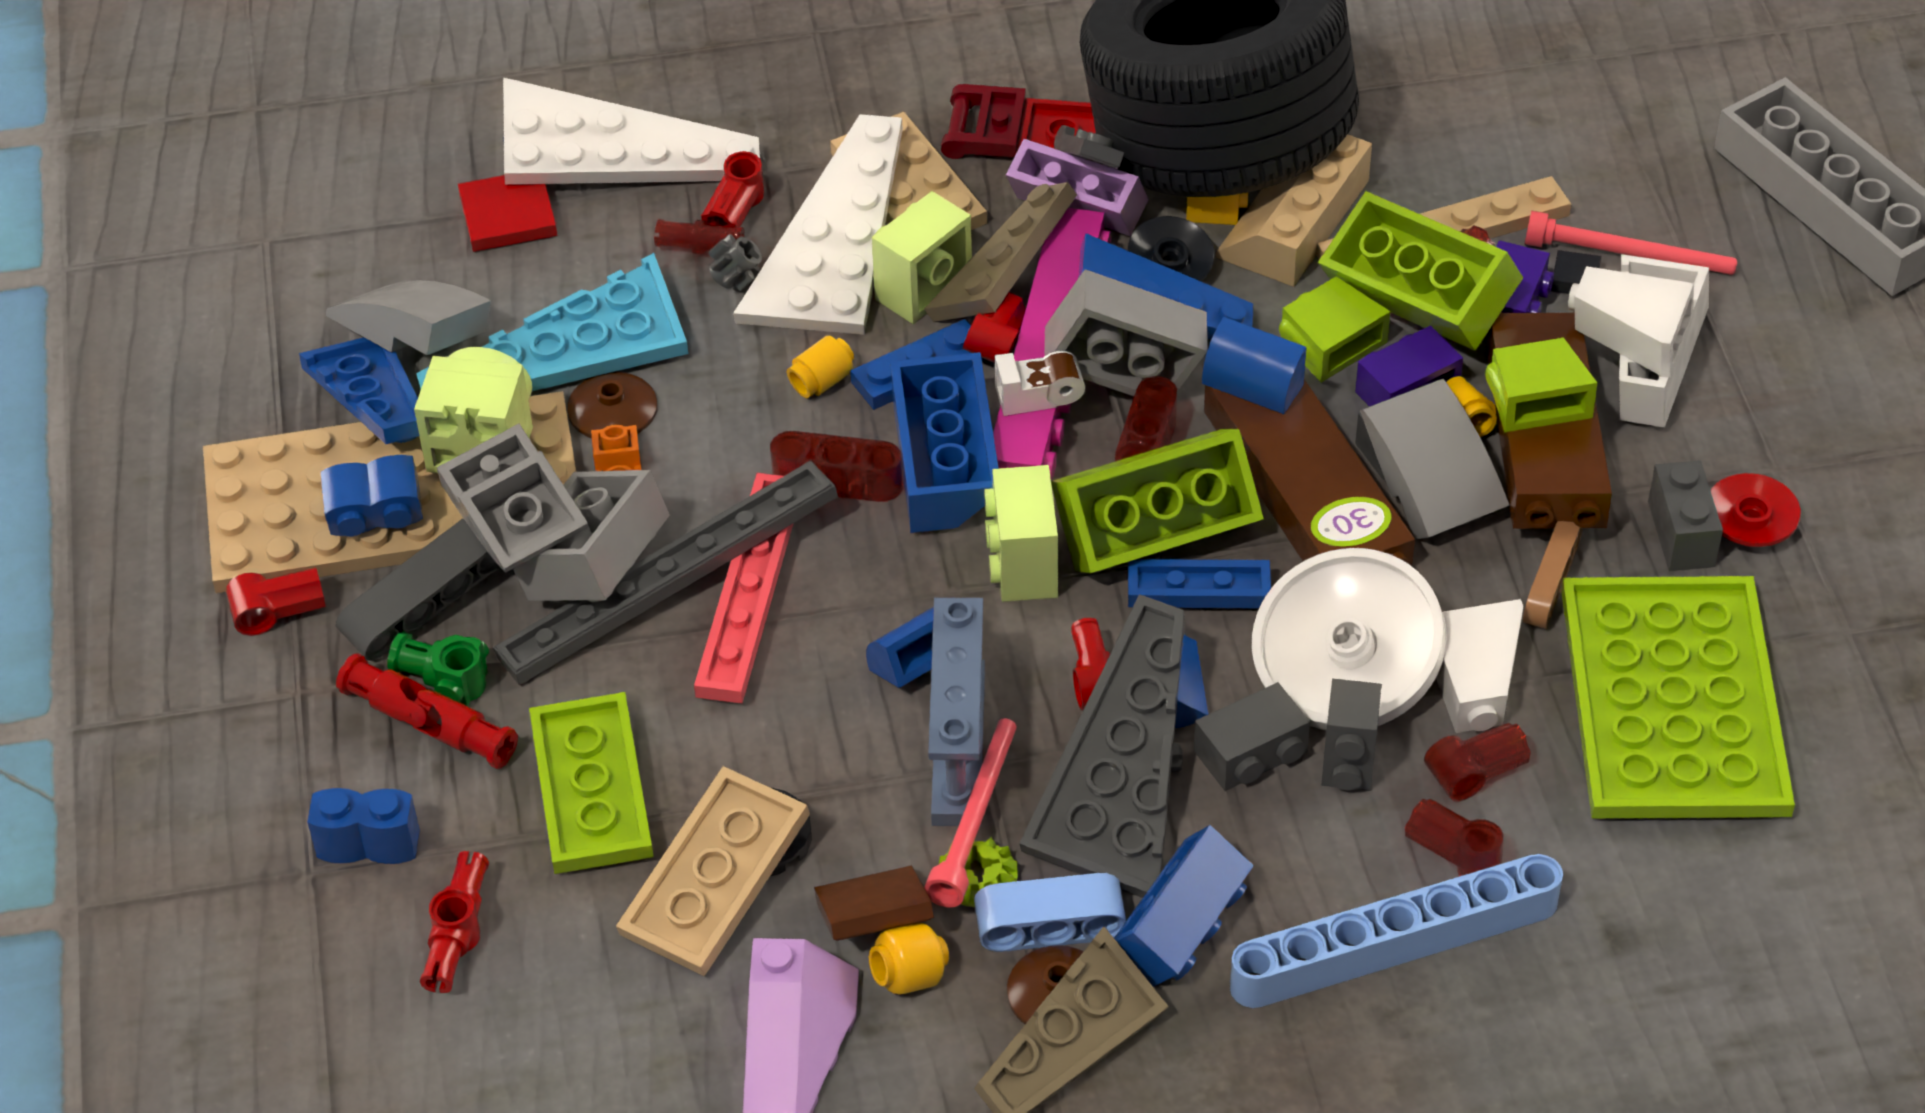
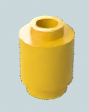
M827 335L792 360V366L786 371L787 377L793 388L802 397L809 398L813 394L819 396L850 374V370L853 369L852 361L854 360V354L850 346L843 339H835Z

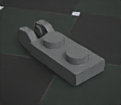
M1062 125L1057 131L1054 140L1055 149L1116 169L1120 167L1124 152L1111 148L1114 142L1113 139L1078 129L1076 136H1074L1075 129Z

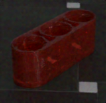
M1153 376L1140 382L1115 452V461L1170 445L1176 427L1177 387L1170 379Z
M785 431L775 436L770 443L772 475L785 476L807 462L812 461L835 485L837 495L840 498L887 502L898 497L903 490L901 451L898 446L891 442L801 431Z

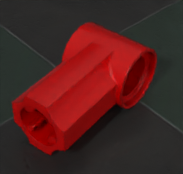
M735 152L727 157L723 165L724 176L701 215L702 225L707 227L715 236L726 238L729 234L736 235L751 207L758 205L763 200L765 193L762 163L760 158L751 152Z
M1008 293L995 312L985 313L984 315L978 313L968 331L963 349L971 353L980 352L982 358L995 363V355L1012 353L1019 337L1026 310L1023 298Z
M317 568L266 579L258 573H243L230 580L226 586V594L234 627L243 635L254 636L263 634L273 628L276 619L326 607Z

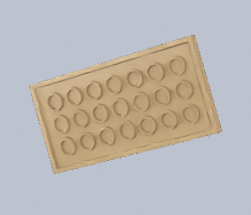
M561 391L530 396L529 407L533 429L529 439L538 452L542 451L564 485L573 472H576L564 393ZM362 422L203 446L212 582L216 593L226 592V586L229 581L243 573H258L266 579L317 568L319 577L401 565L463 518L442 487L438 473L426 472L419 436L405 443L394 442L385 444ZM390 455L413 456L419 480L423 513L422 520L398 529L376 527L368 532L352 537L330 535L324 514L321 471L343 463L367 464L375 459Z

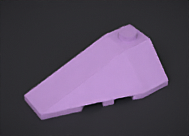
M753 938L749 980L743 1113H813L818 1103L819 1091L829 1070H833L838 1059V1050L847 1031H851L857 1017L858 968L805 939Z

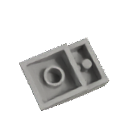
M423 280L402 281L386 285L328 307L326 316L390 352L411 346L425 355H430L486 332L491 300L451 284Z
M1444 379L1360 410L1391 497L1399 496L1415 539L1434 536L1509 506L1500 479L1480 436L1466 411Z
M520 423L437 467L442 487L475 536L505 573L589 527L588 522L542 451L538 452Z

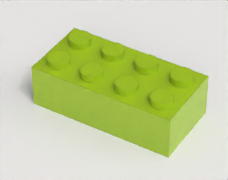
M1367 191L1364 192L1318 261V264L1329 279L1337 276L1391 311V313L1424 328L1431 325L1440 335L1475 351L1524 278L1507 251Z
M1220 429L1051 481L1074 569L1079 572L1093 573L1264 519L1239 429Z

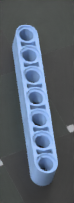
M1529 855L1246 941L1238 945L1233 951L1230 975L1231 995L1236 1002L1245 1007H1263L1543 921L1551 917L1557 910L1563 877L1562 868L1555 859L1547 855ZM1248 973H1256L1260 975H1250Z

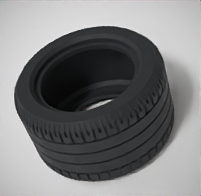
M1096 0L1083 19L1079 43L1096 134L1114 140L1111 148L1124 152L1120 167L1117 170L1138 176L1142 186L1147 189L1184 197H1219L1248 193L1274 186L1310 170L1326 159L1344 140L1355 123L1359 107V93L1346 0Z

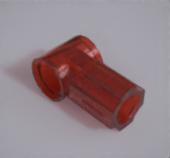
M1508 722L1464 741L1456 735L1444 737L1428 749L1424 756V763L1451 800L1463 801L1479 792L1487 779L1529 763L1531 751L1526 741V735L1517 723L1512 725Z
M1422 799L1413 809L1412 815L1405 825V836L1457 865L1459 876L1502 864L1503 832L1494 822L1486 819L1469 821L1432 799Z

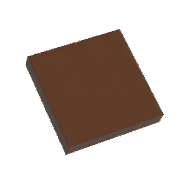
M912 865L814 887L817 905L833 940L836 941L934 918L931 900Z

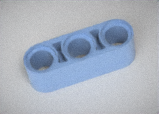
M1108 873L998 883L980 889L974 898L981 945L987 950L994 952L1092 942L1103 926L1114 938L1126 922L1119 879Z

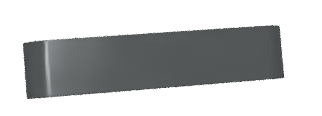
M462 518L347 605L339 614L336 620V627L367 660L379 659L389 652L390 646L398 633L405 632L412 635L500 566L490 556Z

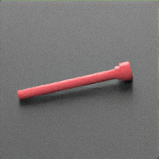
M1531 210L1525 245L1542 248V244L1551 245L1552 241L1624 255L1709 267V271L1733 275L1736 270L1737 259L1734 257L1556 224V219L1548 218L1549 213Z
M1003 718L998 721L947 858L930 871L924 889L930 900L936 905L953 908L963 902L969 885L964 867L1017 729L1015 722L1011 719Z

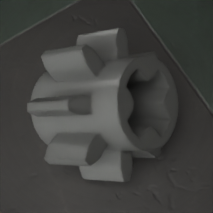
M729 234L708 252L714 259L709 265L710 273L713 279L722 287L732 288L736 285L738 290L742 291L755 280L761 270L757 265L762 261V254L757 245L746 237H739L735 240L732 234Z

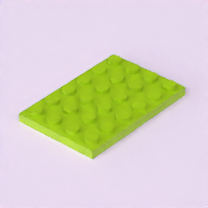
M1754 576L1563 578L1561 594L1591 818L1792 817L1795 802Z

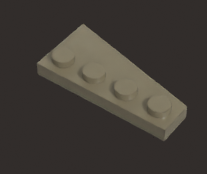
M1068 182L1054 185L1042 184L1033 189L1028 194L1024 203L924 308L932 321L936 322L973 316L978 313L995 312L1077 196Z
M1103 926L974 1089L993 1113H1031L1164 1014L1169 1006Z

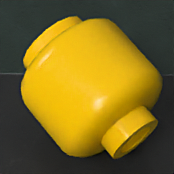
M921 922L881 932L875 941V946L869 951V966L874 980L878 985L884 986L895 995H902L938 985L944 973V966L949 961V951L945 940L941 936H937L931 927Z

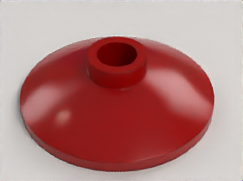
M1754 473L1735 474L1720 480L1710 490L1723 528L1722 536L1735 543L1752 547L1772 546L1788 539L1799 525L1801 509L1798 499L1786 485L1771 477Z

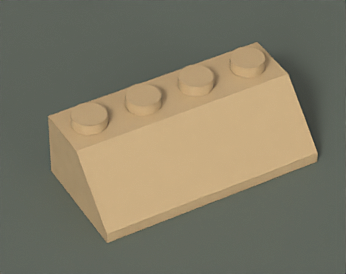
M1347 134L1339 146L1315 167L1290 180L1262 189L1216 251V258L1294 287L1315 258L1317 243L1325 241L1330 237L1368 183L1372 143Z

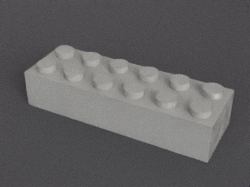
M1786 77L1721 110L1714 149L1886 292L1893 296L1925 278V189Z

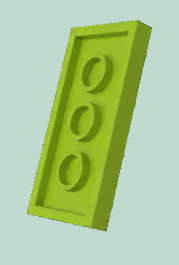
M625 692L529 708L554 874L654 857Z

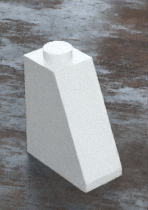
M1586 266L1580 283H1573L1571 287L1568 308L1575 311V330L1660 376L1671 377L1693 319L1694 283Z
M1521 599L1442 612L1446 627V648L1436 679L1456 733L1472 730L1485 731L1492 727L1503 725L1523 613Z

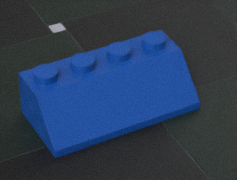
M981 353L890 361L892 399L910 533L957 528L985 506L984 489L993 488L992 469H999Z

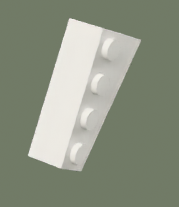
M1621 254V272L1694 283L1693 319L1671 377L1660 376L1620 354V420L1665 428L1709 308V267Z

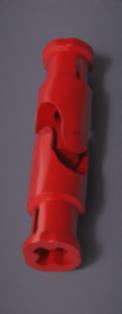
M356 653L349 656L338 672L336 687L341 693L345 695L355 694L369 701L370 707L398 721H404L412 725L416 730L463 753L470 750L486 758L489 765L495 769L504 767L516 750L518 734L515 729L509 726L500 728L485 721L482 713L436 691L428 690L418 682L394 670L388 669L383 671L368 664L366 658L361 654ZM440 717H441V721H442V726L439 725V724H437V722L439 721Z

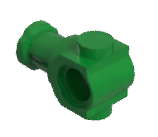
M403 632L397 634L390 646L387 668L398 673L408 672L423 677L424 684L434 687V691L468 706L471 701L479 698L485 691V677L488 673L486 658L489 654V648L483 641L475 637L452 635L430 645L413 640L411 634Z

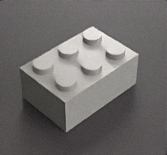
M1085 269L1045 326L1044 356L1056 351L1070 352L1077 358L1083 379L1166 407L1208 351L1207 312Z
M651 470L573 472L565 482L564 487L588 522L589 527L513 568L528 601L560 602L563 600H588L590 602L606 600L612 594L616 585L634 565L635 560L670 516Z

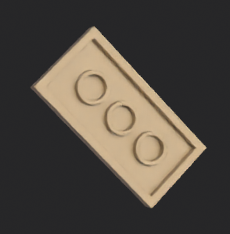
M901 112L891 116L902 118L903 130L886 222L889 224L904 213L912 203L918 202L933 191L971 215V230L987 224L986 209L906 113ZM846 135L830 141L831 154L833 156Z
M723 766L617 923L616 928L619 934L705 977L810 815L808 806Z

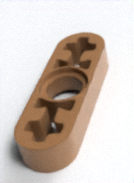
M1557 521L1531 587L1524 610L1523 623L1547 629L1561 593L1560 585L1563 578H1566L1580 543L1583 528L1575 525L1574 522Z

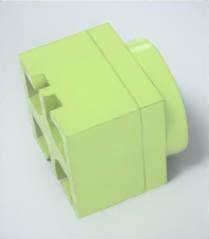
M485 347L463 348L453 352L448 357L432 356L414 408L426 472L438 473V466L519 423L530 438L533 429L529 407L532 381L523 365L503 352Z

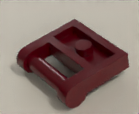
M973 84L956 85L951 93L950 102L953 109L948 133L942 139V154L951 159H959L964 154L1015 157L1026 100V88ZM973 106H980L976 132L965 133L969 110Z

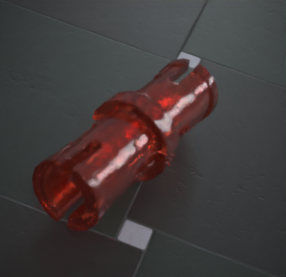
M658 219L655 233H659V237L655 236L654 242L657 247L692 249L694 254H702L705 250L710 251L729 234H732L735 240L739 237H745V230L743 227L732 228L707 225L705 220H696L693 224Z

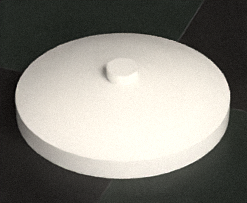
M1365 548L1328 551L1311 557L1293 567L1275 583L1264 598L1257 612L1252 632L1253 660L1264 688L1279 682L1308 718L1310 726L1322 730L1327 729L1332 678L1382 684L1378 726L1405 713L1424 696L1438 675L1446 648V627L1442 610L1433 589L1425 578L1403 560L1388 553Z

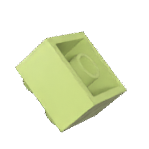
M931 191L918 202L912 203L904 213L888 225L882 226L872 236L875 300L912 324H915L925 316L927 312L924 308L972 258L971 215Z
M1049 465L992 469L993 488L984 489L986 517H993L992 520H985L987 548H990V553L996 552V555H989L991 583H1000L1002 602L1057 598L1058 533Z

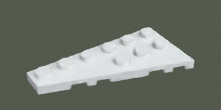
M503 77L505 185L721 181L724 176L723 165L729 155L735 152L746 151L756 154L760 158L759 137Z
M862 114L858 116L734 311L735 324L865 335L874 287L872 236L882 226H885L903 130L902 118Z

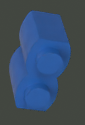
M390 455L375 459L367 464L343 463L331 466L320 472L324 514L330 535L352 537L368 532L376 527L403 528L423 519L419 480L413 456Z
M331 788L312 794L307 823L317 858L326 862L340 864L357 862L365 858L377 863L399 864L416 858L420 828L413 798L410 793L397 789H377L361 794L350 789Z

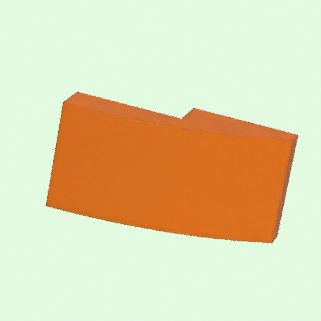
M610 425L603 429L591 430L595 471L641 470L636 425Z

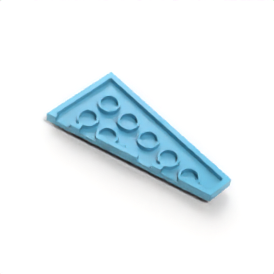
M654 253L641 259L642 266L626 274L619 270L607 276L608 283L592 291L581 289L524 318V326L508 334L502 329L489 336V343L482 346L503 352L523 365L531 378L532 391L688 354L686 337ZM429 367L416 373L420 391Z

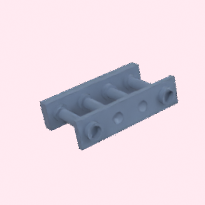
M934 598L928 749L929 760H933L932 826H959L983 763L985 660H982L983 598Z

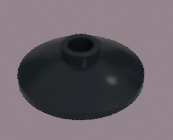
M1160 216L1143 222L1133 231L1127 248L1129 252L1201 282L1209 275L1215 256L1212 241L1206 232L1195 223L1175 216Z

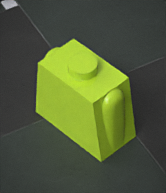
M1335 276L1314 290L1301 294L1295 301L1283 307L1279 333L1281 338L1306 347L1305 366L1322 383L1388 343L1391 311Z
M1564 338L1493 349L1492 362L1486 367L1485 378L1493 394L1504 433L1593 418L1597 381Z

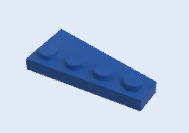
M1085 233L1081 243L1078 278L1086 269L1207 312V339L1212 340L1223 317L1252 327L1253 303Z
M363 337L299 353L302 369L385 444L394 442L405 443L419 436L414 412L418 397L395 351L390 352Z

